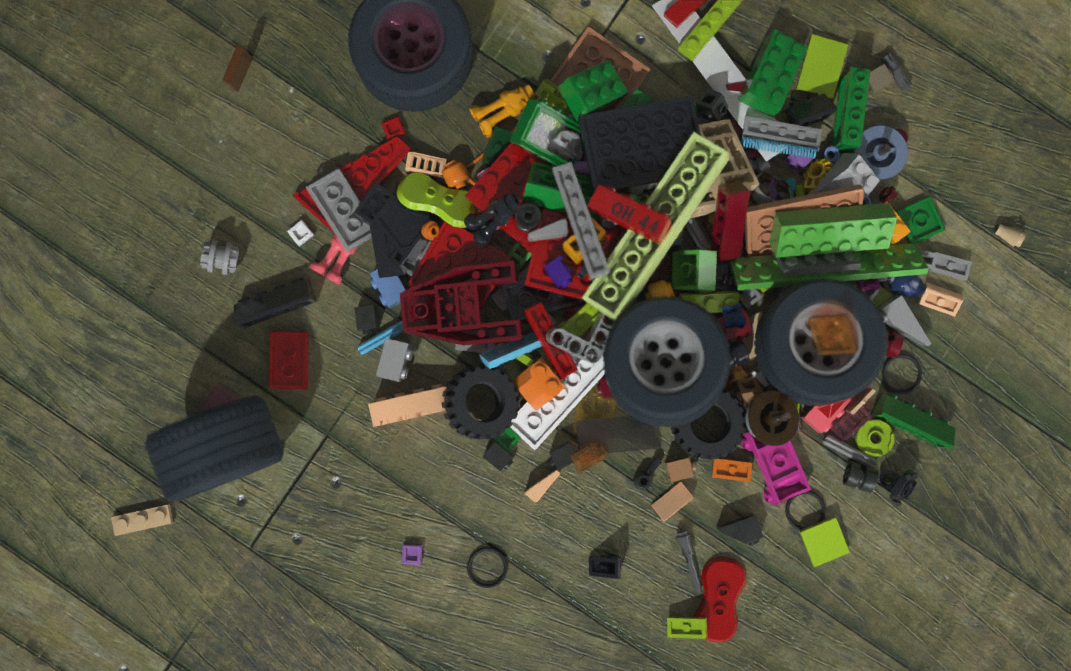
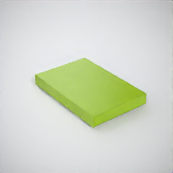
M812 34L795 90L809 94L818 93V95L825 93L832 100L848 44Z

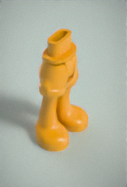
M529 84L523 88L519 86L518 89L502 92L499 99L486 106L479 107L473 105L469 110L474 120L479 122L484 136L489 138L495 124L509 116L516 117L526 107L529 99L536 98V95ZM504 107V109H502L495 115L482 120L487 114L491 113L492 111Z

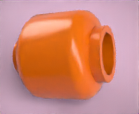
M453 160L443 166L442 176L448 187L460 189L467 185L466 181L470 175L463 162Z

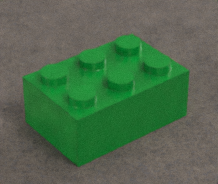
M609 60L568 77L557 88L577 122L579 116L598 113L616 105L629 93Z

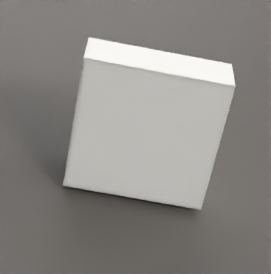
M300 220L287 231L299 247L314 236V233L303 220Z

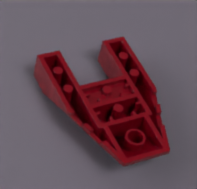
M514 261L455 267L425 283L418 284L401 292L403 332L459 345L524 341L521 320L481 323L478 287L518 283L517 264Z

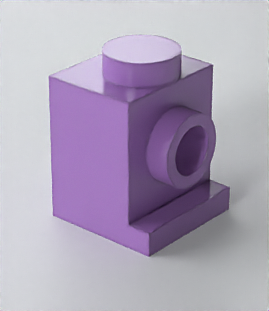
M799 148L796 156L795 149L794 155L792 156L791 153L783 161L795 175L813 159V156L810 158V155L807 158V154L804 157V153L803 157H801V152L800 156H798Z

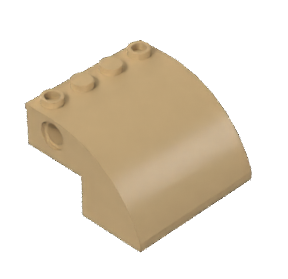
M730 119L699 124L701 137L726 150L729 160L689 219L706 215L716 210L718 185L740 181L750 190L749 192L759 185Z

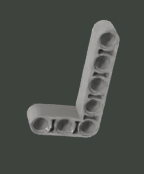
M599 311L585 340L555 327L547 331L546 340L551 345L586 362L596 363L604 353L606 338L609 336L608 333L615 321L611 319L606 324L604 321L605 314ZM558 331L560 339L554 342L553 334ZM601 331L603 337L600 341H597L596 334ZM573 340H576L577 342V348L575 350H571L570 343ZM593 349L594 356L591 359H589L587 357L588 350Z

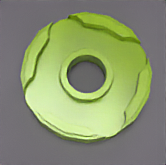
M869 419L858 426L855 433V442L861 452L870 457H881L892 449L894 432L887 422L880 419ZM876 432L879 435V441L874 444L871 442L870 436Z

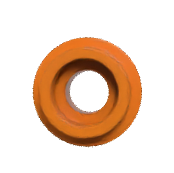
M429 221L422 226V235L427 240H434L439 234L440 227L438 223Z

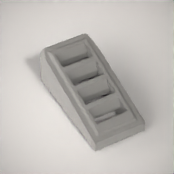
M566 218L530 232L528 234V241L566 237L568 234Z

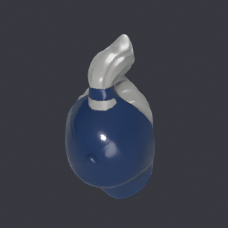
M918 275L877 278L891 294L902 295L905 298L916 297L924 289V285Z

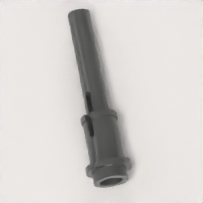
M688 530L679 531L676 533L677 536L675 538L679 541L682 556H685L694 592L697 593L702 591L692 556L694 551L689 538L691 534L688 533Z

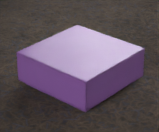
M403 544L402 564L421 565L423 545Z

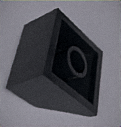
M814 93L809 95L805 101L800 102V100L789 103L785 113L790 124L807 127L828 119L837 111V108L825 93L821 95Z

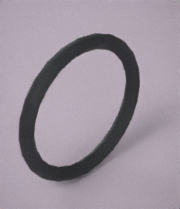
M899 354L897 358L890 357L885 362L882 369V379L885 386L892 392L907 394L914 391L921 383L922 369L919 362L912 356ZM897 358L911 360L918 370V379L915 385L907 390L893 388L886 378V369L889 363Z
M807 491L789 498L786 503L785 513L787 520L798 530L807 527L794 523L790 517L789 507L793 499L799 495L809 494L817 498L822 508L821 517L817 523L825 518L826 508L824 501L815 492Z
M491 547L476 550L470 556L467 563V572L471 581L482 588H493L499 585L505 579L508 570L504 555ZM490 551L496 553L503 562V574L498 581L492 584L480 583L472 575V561L481 552Z

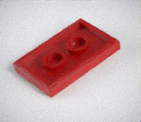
M269 332L268 389H308L309 332Z

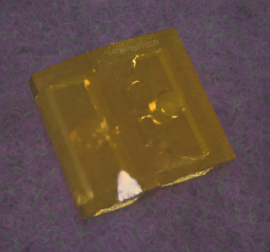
M584 396L576 405L572 433L613 439L617 410L616 401Z

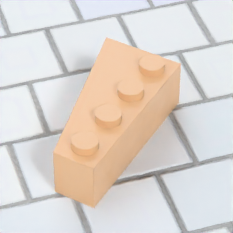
M443 384L431 386L432 390L428 391L420 388L412 390L413 394L406 395L403 392L394 394L392 399L387 400L386 397L375 399V403L368 404L373 427L445 411V408H442V402H445V397H442L443 391H446L448 387H443Z

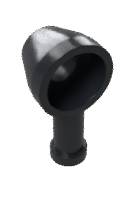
M657 457L653 458L654 460L645 471H638L634 475L633 483L638 489L646 490L652 485L651 475L659 464L662 463ZM646 478V484H641L640 479Z

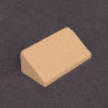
M925 283L918 303L955 316L963 302L961 294Z
M680 481L651 506L660 518L666 521L694 497Z

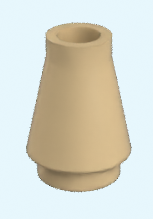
M1002 224L998 226L995 232L996 235L1012 247L1016 246L1018 248L1027 235L1021 229Z

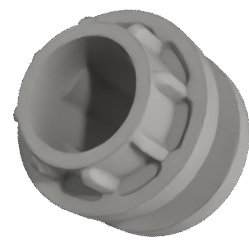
M212 239V242L206 241L202 248L200 266L207 269L209 273H213L214 268L222 269V275H228V272L234 273L237 269L239 248L232 246L233 243L228 241L226 247L219 246L216 239Z

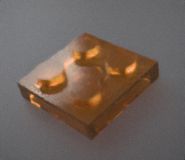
M849 313L811 315L808 318L819 355L856 353L859 350Z

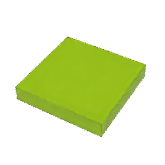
M835 516L799 530L813 567L850 553Z

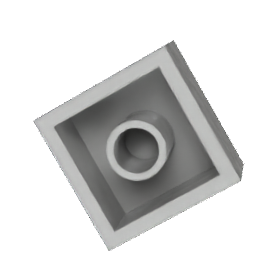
M385 338L376 376L397 382H403L404 379H407L409 374V368H407L408 360L412 361L414 349H411L412 345Z

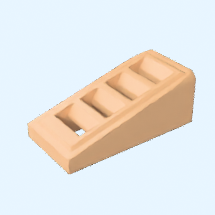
M408 151L405 170L408 173L418 172L427 176L443 178L442 170L444 169L443 166L447 163V159ZM413 159H417L416 168L412 167ZM421 160H425L423 169H420ZM429 161H433L431 171H428ZM437 162L440 163L439 173L435 172Z
M557 469L526 489L524 494L532 501L537 502L560 475V471Z

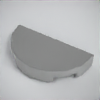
M561 130L552 136L551 140L576 160H581L583 151H581L582 140L577 133Z

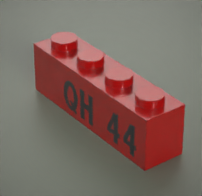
M598 185L587 205L592 212L661 245L672 225L668 214L660 210L655 212L651 210V206L644 202L638 204L627 194L623 193L621 196L616 193L614 188L608 185L605 187Z

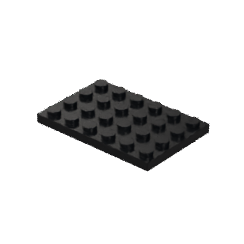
M693 96L578 117L593 194L598 185L603 187L608 185L615 190L660 182L693 132L701 136Z

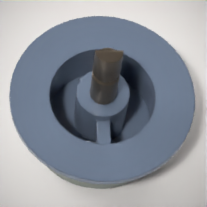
M874 126L863 132L861 147L854 151V154H859L878 179H887L895 176L903 169L908 157V148L902 135L895 129L887 126Z

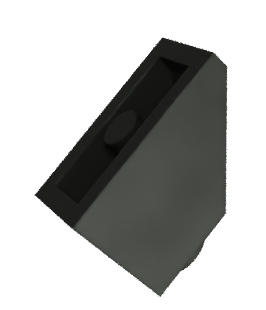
M754 514L716 526L721 533L744 544L754 545L760 542L759 539L764 538L757 517Z

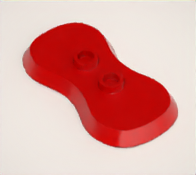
M714 557L708 560L703 567V599L694 617L707 618V638L704 640L717 643L726 642L737 631L736 603L746 584L747 576L744 566L735 559Z

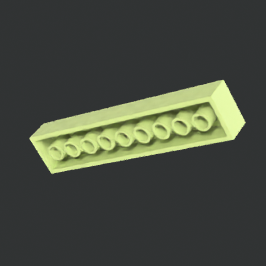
M693 132L646 202V204L651 206V210L655 212L660 210L669 215L672 225L661 245L628 229L607 260L610 273L595 278L582 297L586 303L614 321H617L620 315H623L630 308L728 162L729 156L726 150Z

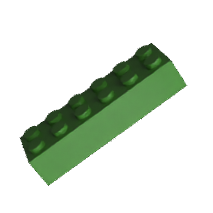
M889 203L775 212L770 246L776 258L888 249L897 216Z

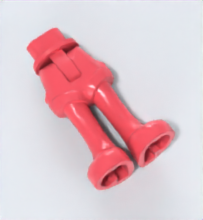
M334 234L330 240L332 245L325 258L319 263L312 262L309 268L340 285L342 282V267L349 255L355 253L357 247L346 252ZM339 251H341L335 265L330 271H328L329 266L335 258L336 254Z

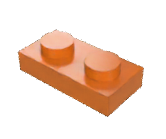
M716 458L713 459L711 477L751 482L753 463Z

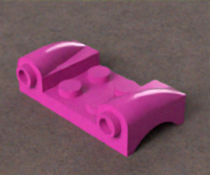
M749 431L743 434L741 445L744 449L753 451L767 486L764 487L763 498L767 503L779 505L791 497L811 490L791 441L780 446H769L760 442Z

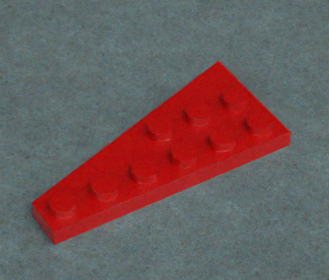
M395 137L377 147L374 151L361 156L358 160L341 167L340 170L359 200L362 201L376 182L381 185L407 157L408 151L411 152L412 150L400 138ZM307 189L292 195L333 232Z

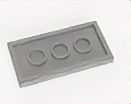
M340 168L306 186L310 196L346 252L353 250L372 238L370 226L353 214L361 201Z

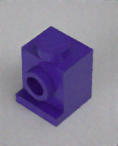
M559 256L544 267L545 272L557 288L560 286L565 288L573 282L570 275L572 271L566 263H561L563 260L562 256Z

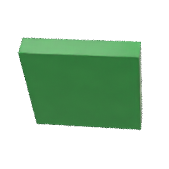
M930 196L895 211L911 231L905 236L910 244L919 243L946 230Z

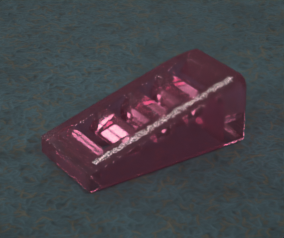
M863 405L859 408V411L864 416L861 418L857 413L853 415L858 420L857 423L850 418L852 414L845 412L830 428L843 442L873 417ZM846 420L853 426L851 429L844 423ZM840 425L847 431L846 434L838 428Z

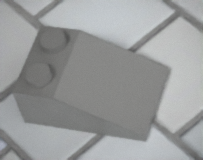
M843 153L811 194L861 184L864 189V199L880 180L859 154Z

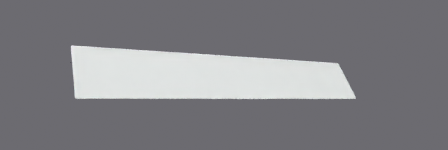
M660 0L652 5V7L681 45L702 19L695 11L676 28L663 15L677 0ZM713 36L693 63L712 89L724 95L729 106L727 109L742 129L746 116L776 121L774 116H768L739 101L741 92L728 91L726 89L727 84L746 82V79ZM758 143L757 150L765 159V161H768L769 159L778 154L776 151H770L771 145L769 151H767L768 144L766 151L764 150L765 144L763 150H761V147L759 150Z

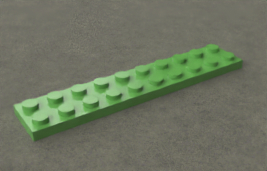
M910 243L890 245L888 249L854 251L861 265L859 270L783 276L774 255L729 260V267L737 290L794 286L803 281L818 278L853 281L927 274L929 269L917 245Z

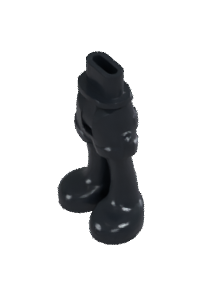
M514 192L505 194L498 199L494 198L489 203L487 211L483 214L470 213L465 217L464 223L467 228L471 230L480 229L473 236L477 245L481 247L488 245L492 240L494 231L500 225H507L513 214L517 212V207L521 203ZM494 216V220L488 226L482 228Z

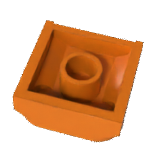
M540 357L513 380L517 390L536 411L566 388V385L559 379L543 357Z

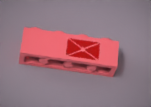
M858 395L830 405L810 406L801 418L817 433H826L833 426L832 421L836 417L840 418L846 411L844 408L848 403L852 404L858 398Z

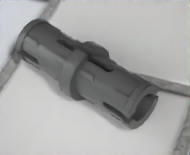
M892 53L881 59L883 64L892 71L893 79L901 91L912 85L903 72L904 68L899 66Z

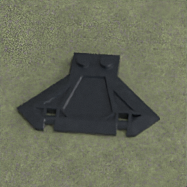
M376 182L353 214L370 226L379 278L402 276L408 271L404 266L406 262L409 261L413 264L429 242L422 235V226L429 221L438 223L436 220L439 216L434 213L429 216L427 214L428 211L413 210L405 207L398 200L397 194H391ZM397 254L401 256L398 261L394 258Z

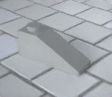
M894 295L877 306L886 325L919 345H931V342L902 295Z

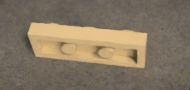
M170 504L111 517L115 536L174 523Z

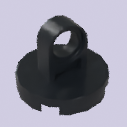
M885 470L880 474L879 481L884 487L891 490L889 501L898 507L902 505L900 501L903 498L907 500L917 485L914 479L919 478V475L912 470H907L902 476L894 471ZM891 473L894 476V481L891 484H886L884 478L887 474Z

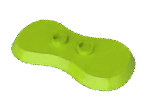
M417 172L406 175L397 188V198L405 207L434 213L454 227L466 228L464 223L465 217L470 213L479 214L480 211L465 198L468 191L443 187L423 173Z

